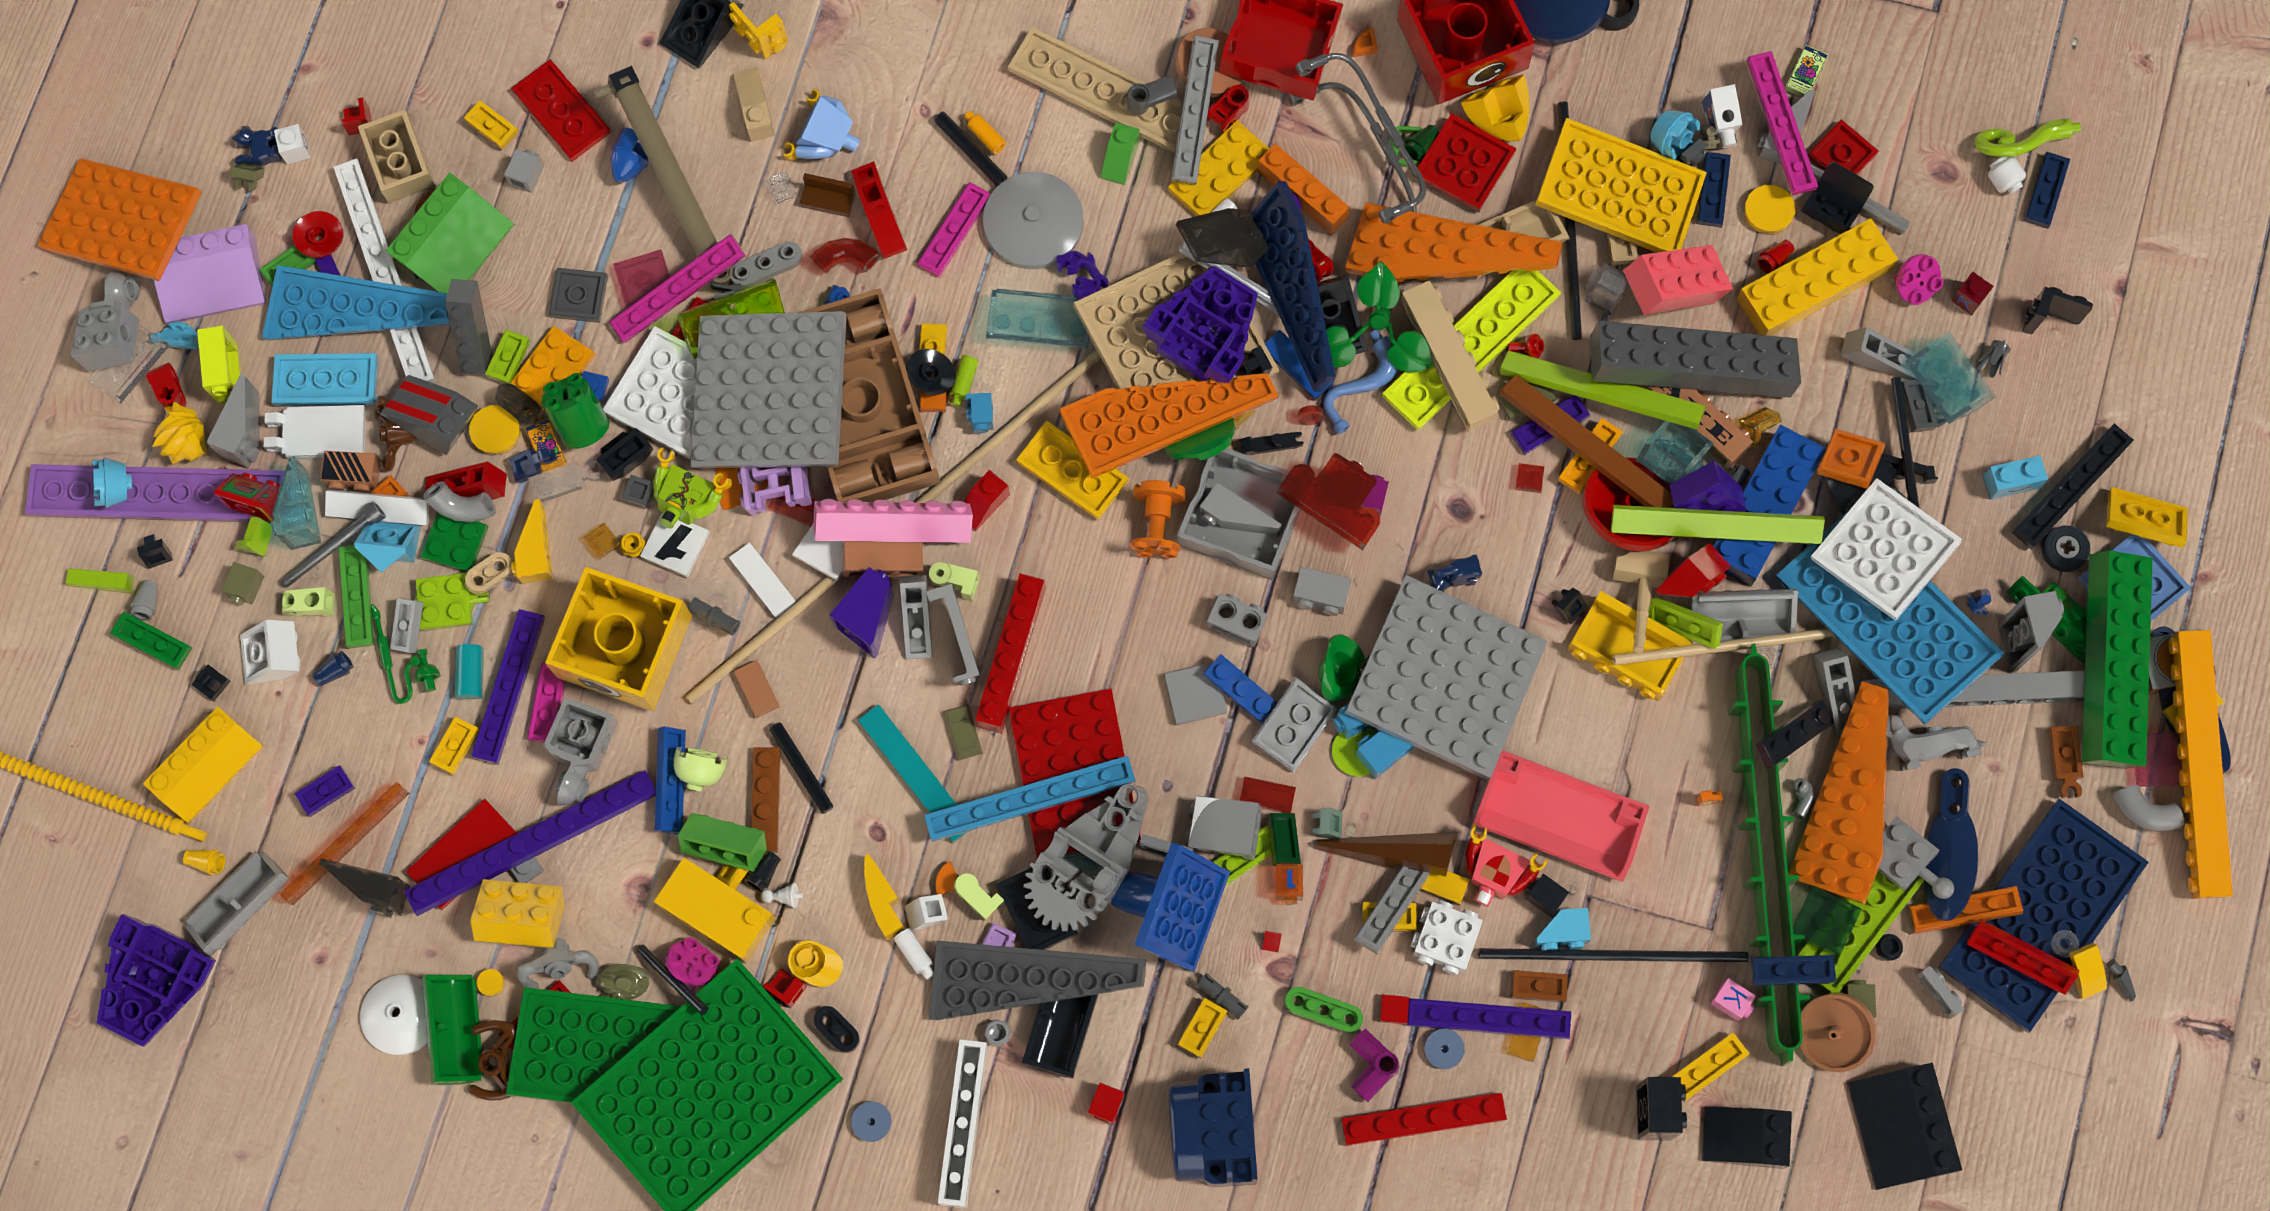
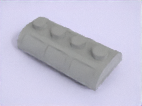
M1790 588L1711 591L1706 594L1700 592L1694 597H1689L1688 609L1723 622L1721 641L1796 632L1798 590Z
M255 851L185 920L188 924L185 928L201 949L212 956L217 950L222 949L227 941L237 931L241 930L256 912L263 909L266 902L276 892L281 891L290 878L264 851L260 854Z

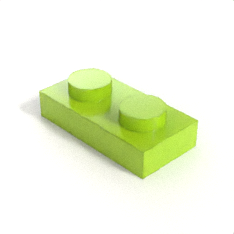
M506 329L485 375L488 378L509 385L514 379L531 342L529 337Z

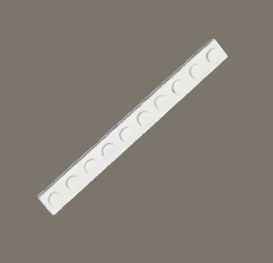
M354 159L334 166L372 280L403 286L394 259L386 251L389 245L359 160ZM418 328L390 330L406 377L411 375L431 383L436 382Z

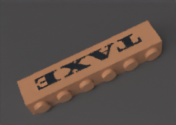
M1633 384L1637 387L1705 405V412L1698 430L1682 425L1679 426L1727 470L1749 450L1753 443L1746 430L1735 426L1726 412L1715 408L1712 405L1711 399L1703 393L1700 394L1697 390Z

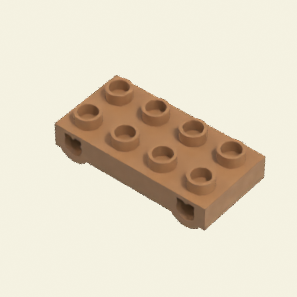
M881 288L798 312L843 311L847 314L838 466H827L837 500L845 502L852 499L862 502L887 500L940 484L932 451Z

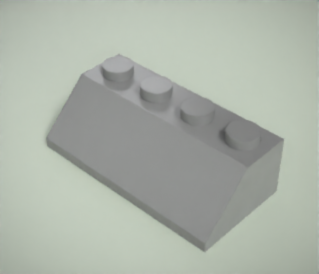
M2056 591L2024 597L1998 623L2010 673H2016L2044 647L2063 617V603L2060 598H2057Z

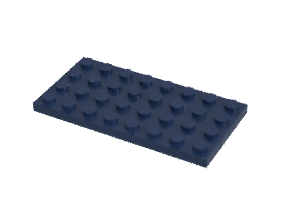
M2059 798L1993 889L1998 890L2017 886L2023 914L1988 920L1986 922L2073 967L2069 953L2094 942L2149 862ZM1978 922L1968 924L1938 968L2027 1033L2031 1032L2058 991L1967 945V940Z

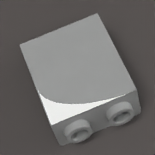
M1196 796L1195 803H1192L1190 807L1192 826L1191 829H1187L1185 842L1195 853L1206 851L1239 855L1247 860H1255L1263 809L1259 803Z

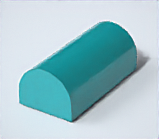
M462 644L456 646V700L483 699L484 648L480 645Z

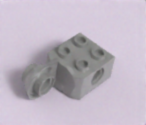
M110 272L106 276L104 301L91 303L90 306L78 312L71 356L88 371L133 363L139 319L129 310L133 302L139 298L140 290L135 279L128 278L119 272Z
M564 697L544 743L545 748L555 761L569 766L567 771L561 773L556 784L555 793L557 794L558 805H569L575 801L582 802L590 785V781L585 779L588 772L598 770L618 724L613 714Z

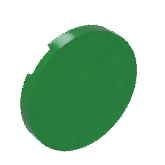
M1232 418L1169 445L1162 450L1165 454L1177 460H1182V458H1199L1200 461L1216 456L1232 443L1231 439L1236 430L1234 419Z

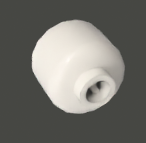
M2002 157L1989 166L1991 170L1988 172V177L1998 192L2004 193L2008 191L2012 194L2023 187L2021 182L2026 178V173L2015 157Z

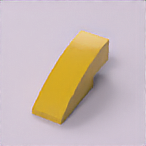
M870 854L864 856L866 891L876 922L888 941L905 930L892 909L900 901Z

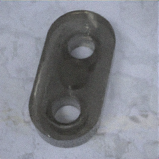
M503 383L498 386L494 395L497 404L524 424H535L539 420L542 409L535 400L513 384Z

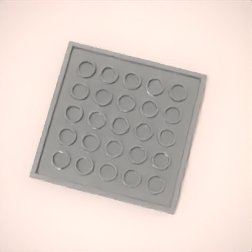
M843 311L700 316L691 467L838 466L847 314Z
M1405 575L1345 714L1483 779L1489 780L1548 641Z

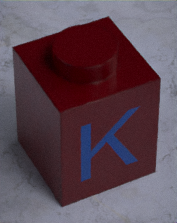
M1972 272L1951 301L1970 315H1973L1994 286L1975 272Z

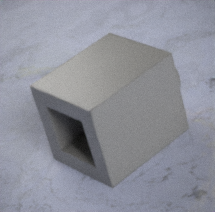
M516 149L504 176L509 185L532 193L544 166L539 155L535 152Z

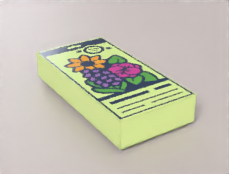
M1805 45L1785 90L1800 97H1803L1809 90H1812L1828 54Z

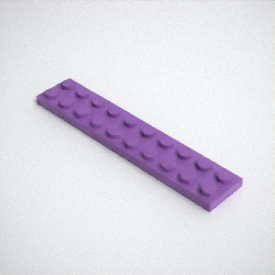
M31 464L25 514L43 517L249 522L251 515L226 507L214 495L215 489L232 473L241 476L243 473H248L257 477V481L266 483L267 480L279 483L282 485V490L286 493L288 473L280 470L126 467V474H131L132 490H127V501L105 508V506H94V499H99V497H94L93 469H98V467ZM285 503L277 523H283Z

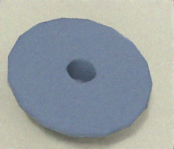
M1439 1029L1432 1032L1424 1045L1428 1061L1440 1069H1450L1457 1066L1465 1053L1462 1038L1450 1029Z
M873 1101L865 1102L858 1106L851 1120L852 1130L856 1136L867 1142H875L884 1138L889 1132L892 1123L891 1115L887 1108L881 1103Z

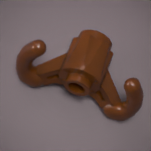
M379 395L374 402V418L381 425L379 426L380 441H385L386 444L382 466L388 472L392 471L395 466V456L399 447L405 444H412V441H417V437L380 415L384 405L387 403V399Z
M490 1020L474 1025L471 1028V1032L474 1035L490 1030H500L503 1032V1035L494 1047L486 1049L478 1057L479 1071L484 1072L489 1077H493L500 1086V1089L490 1091L476 1085H471L468 1091L480 1099L498 1101L511 1097L506 1095L509 1080L507 1075V1055L509 1045L516 1038L517 1028L514 1024L506 1021ZM503 1042H505V1044L502 1046V1049H500V1045ZM491 1056H495L494 1060H498L497 1065L490 1063L489 1059Z

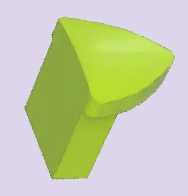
M251 516L244 539L236 541L234 550L266 556V550L274 526L261 518Z

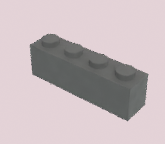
M452 279L445 303L460 372L485 374L492 350L478 281Z

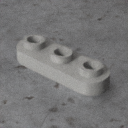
M784 242L736 263L732 267L731 280L733 284L741 283L742 289L750 288L797 267L803 258L802 251L798 244ZM786 251H793L791 256L785 255ZM763 261H770L768 266H762ZM741 271L747 272L745 276L738 275Z

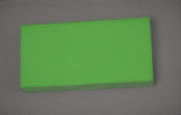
M294 245L259 270L273 287L277 265L307 270L316 264L314 258L300 253Z

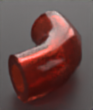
M840 238L826 242L814 250L809 257L825 273H828L832 268L842 263L854 264L863 272H867L877 263L880 253L861 240Z

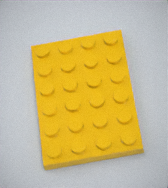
M1566 118L1535 205L1657 253L1682 249L1707 172Z

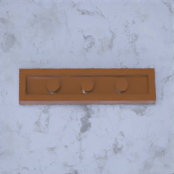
M754 747L751 828L764 831L767 847L765 853L768 851L778 853L780 747Z

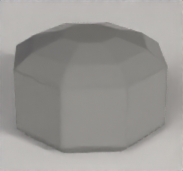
M996 1019L987 1024L984 1035L990 1045L1001 1047L1009 1042L1011 1030L1006 1022Z

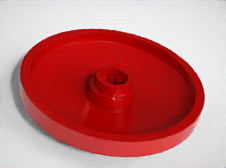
M1626 458L1671 493L1670 484L1676 481L1668 472L1649 461L1638 458ZM1595 469L1585 485L1582 502L1588 522L1602 538L1617 547L1631 551L1655 550L1665 546L1675 538V536L1611 533L1613 505L1645 506Z

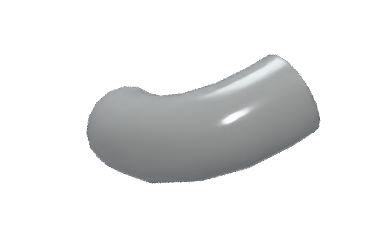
M438 482L428 488L423 495L427 503L440 515L454 521L476 522L488 519L496 514L494 502L485 492L472 497H462L450 490L445 482Z
M2138 785L2129 786L2113 793L2115 802L2125 817L2141 828L2159 832L2176 830L2184 826L2183 813L2175 802L2160 806L2152 804L2145 799Z

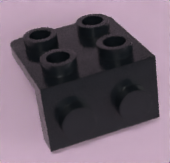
M1830 162L1817 183V189L1813 190L1803 205L1801 212L1827 226L1832 231L1842 234L1848 231L1873 191L1874 185L1836 162Z
M2044 287L2040 294L2032 300L2030 307H2026L2022 316V321L2025 322L2022 331L2033 334L2047 315L2078 325L2090 313L2093 303L2082 296L2065 294L2056 287Z

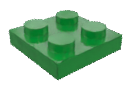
M437 512L421 558L467 573L475 565L489 527L487 524L478 521H454Z

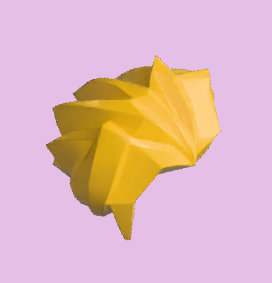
M173 402V406L163 407L166 411V416L155 431L153 437H156L152 445V447L162 445L160 456H169L172 465L183 460L192 462L195 459L198 460L202 455L208 456L205 445L204 425L197 417L196 412L193 409L180 406L177 402Z

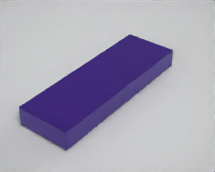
M1576 395L1557 405L1579 423L1590 416V413ZM1533 420L1511 432L1512 437L1524 455L1555 438Z

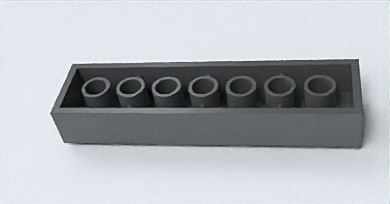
M1598 321L1590 335L1593 381L1791 398L1801 384L1797 338Z

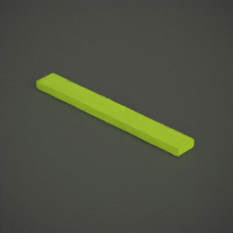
M1512 351L1507 352L1500 368L1501 375L1512 378L1518 375L1526 382L1698 430L1706 406L1630 384L1593 381L1591 373Z
M1613 505L1611 533L1821 544L1825 519L1824 516Z

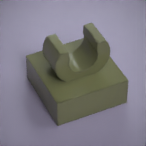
M237 164L231 166L230 176L237 178L235 181L237 189L243 188V181L246 180L249 184L248 191H254L257 188L256 180L264 177V168Z

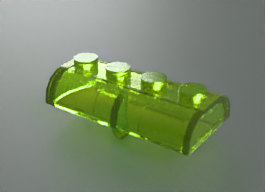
M771 278L700 306L679 312L678 319L688 350L693 359H697L700 316L785 313L776 280Z

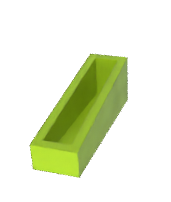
M68 568L65 584L69 587L131 594L135 578L129 573Z

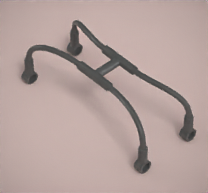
M1342 53L1323 54L1314 59H1305L1297 63L1295 68L1300 76H1305L1313 69L1325 65L1328 61L1334 59L1343 60L1354 69L1376 109L1375 113L1381 121L1384 130L1374 120L1360 97L1349 87L1341 83L1326 82L1319 84L1316 94L1321 90L1329 88L1339 89L1348 94L1364 113L1370 123L1372 133L1390 164H1393L1409 201L1380 211L1378 216L1382 223L1387 224L1409 211L1417 212L1416 206L1422 202L1426 195L1425 181L1405 149V143L1388 113L1380 105L1369 81L1358 64L1352 58ZM1292 94L1287 95L1291 106H1296L1305 99ZM1391 140L1395 148L1399 149L1418 181L1420 192L1416 199L1410 183L1398 162L1399 158L1390 144Z

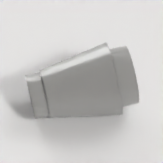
M151 580L142 581V585L130 605L132 616L141 620H151L152 615L156 614L158 590L156 582Z

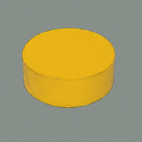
M494 969L484 970L477 978L478 990L488 997L499 995L505 987L503 975Z

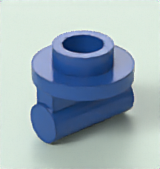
M833 285L823 305L849 298L848 290L844 287Z
M1988 589L1981 590L1977 598L1971 594L1967 596L1969 601L1967 606L1975 614L1979 615L1982 613L1987 615L1989 613L1984 606L1991 602V592Z

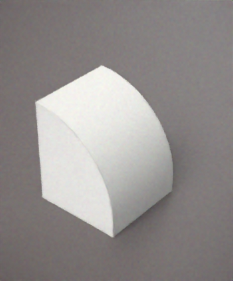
M942 894L919 897L904 906L912 932L926 929L948 920Z

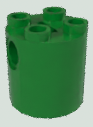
M573 373L568 378L558 382H549L544 386L541 404L565 446L574 449L588 447L605 435L609 429L610 422L586 379L582 378L580 373Z

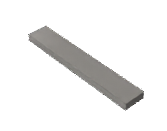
M1196 35L1193 37L1171 181L1190 185L1197 184L1219 40Z

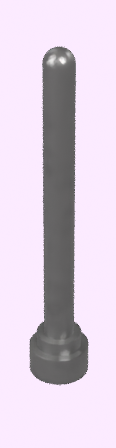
M374 501L364 508L365 511L362 512V517L281 580L282 586L289 587L368 524H378L385 519L386 515Z

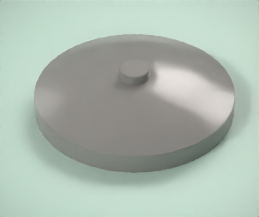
M1025 172L1006 179L994 189L984 208L983 226L990 247L1001 259L1019 268L1042 269L1055 265L1058 255H1063L1075 249L1083 232V210L1078 196L1063 180L1047 173Z

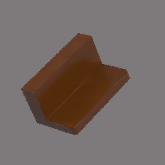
M804 173L803 181L805 187L800 201L802 208L850 217L855 198L852 183Z

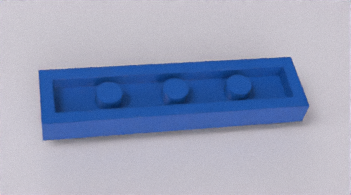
M666 726L658 728L655 831L677 835L683 828L684 781H681L675 774L673 763L677 747H682L681 752H685L686 730Z

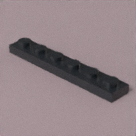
M2114 423L2015 528L2012 534L2032 550L2126 450L2134 439Z

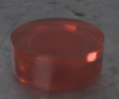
M1315 405L1301 408L1298 411L1299 423L1315 425L1324 420L1323 409Z

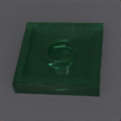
M1812 885L1793 925V933L1795 935H1805V939L1802 941L1839 958L1862 908Z

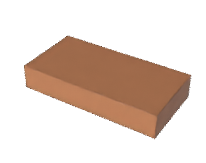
M757 660L734 671L756 718L780 707Z

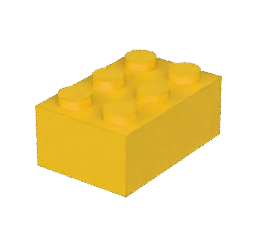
M483 879L470 920L474 941L554 948L565 909L562 886Z

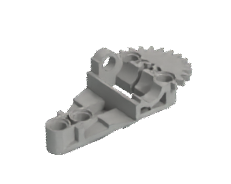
M1125 784L1119 788L1115 797L1108 796L1104 799L1107 802L1089 813H1085L1068 827H1059L1058 831H1055L1053 841L1046 851L1039 855L1035 863H1030L1033 873H1026L1025 876L1032 879V882L1024 884V887L1031 889L1032 892L1025 895V899L1034 900L1028 908H1038L1034 917L1040 918L1044 915L1043 925L1047 926L1052 921V929L1057 930L1061 923L1062 931H1068L1070 924L1072 929L1076 931L1078 930V921L1083 927L1088 926L1087 916L1092 920H1096L1095 914L1102 912L1110 904L1131 866L1148 803V793L1143 787ZM1134 790L1137 794V798L1134 801V803L1131 804L1129 801V794ZM1121 813L1123 822L1120 826H1117L1115 819ZM1069 846H1072L1104 867L1096 878L1091 877L1087 873H1082L1079 876L1082 870L1063 858ZM1048 867H1051L1052 877L1048 880L1045 872ZM1068 883H1070V887L1073 888L1071 892L1070 888L1068 887ZM1090 895H1093L1095 898V904L1092 908L1088 905Z

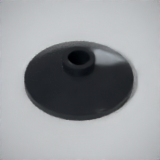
M932 349L918 350L907 361L906 371L909 381L916 389L925 394H944L951 389L955 382L956 373L952 362L939 351Z

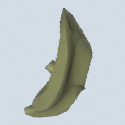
M610 965L596 975V985L600 987L601 997L625 1000L635 999L646 992L650 984L647 972L643 968L634 965Z

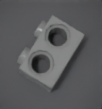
M1219 594L1207 620V628L1255 648L1267 621V613H1264V609L1258 605L1250 604L1248 606L1241 603L1240 599L1232 594H1226V596ZM1227 608L1233 612V615L1230 618H1223L1219 612ZM1246 619H1253L1257 622V625L1254 628H1246L1243 622Z

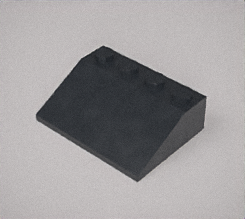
M1933 1062L1847 1083L1876 1190L1962 1171Z

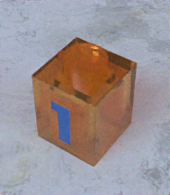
M1276 864V901H1282L1283 905L1298 904V901L1303 900V864Z

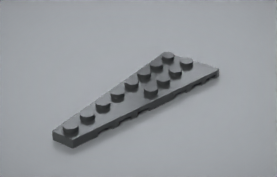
M937 940L929 1020H944L1144 987L1147 960Z

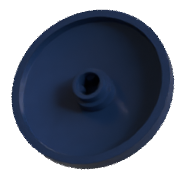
M1514 0L1531 36L1539 41L1552 44L1572 42L1592 32L1601 23L1610 5V0Z

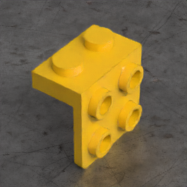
M734 2L729 4L731 11L729 16L735 23L733 25L734 30L740 37L745 36L749 40L748 45L756 55L760 53L766 60L772 54L778 53L785 48L789 41L783 21L777 14H774L756 28Z

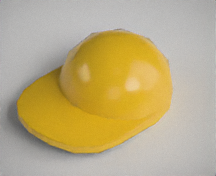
M803 940L797 942L789 951L788 966L792 974L813 986H830L837 981L842 973L843 962L839 954L819 942Z

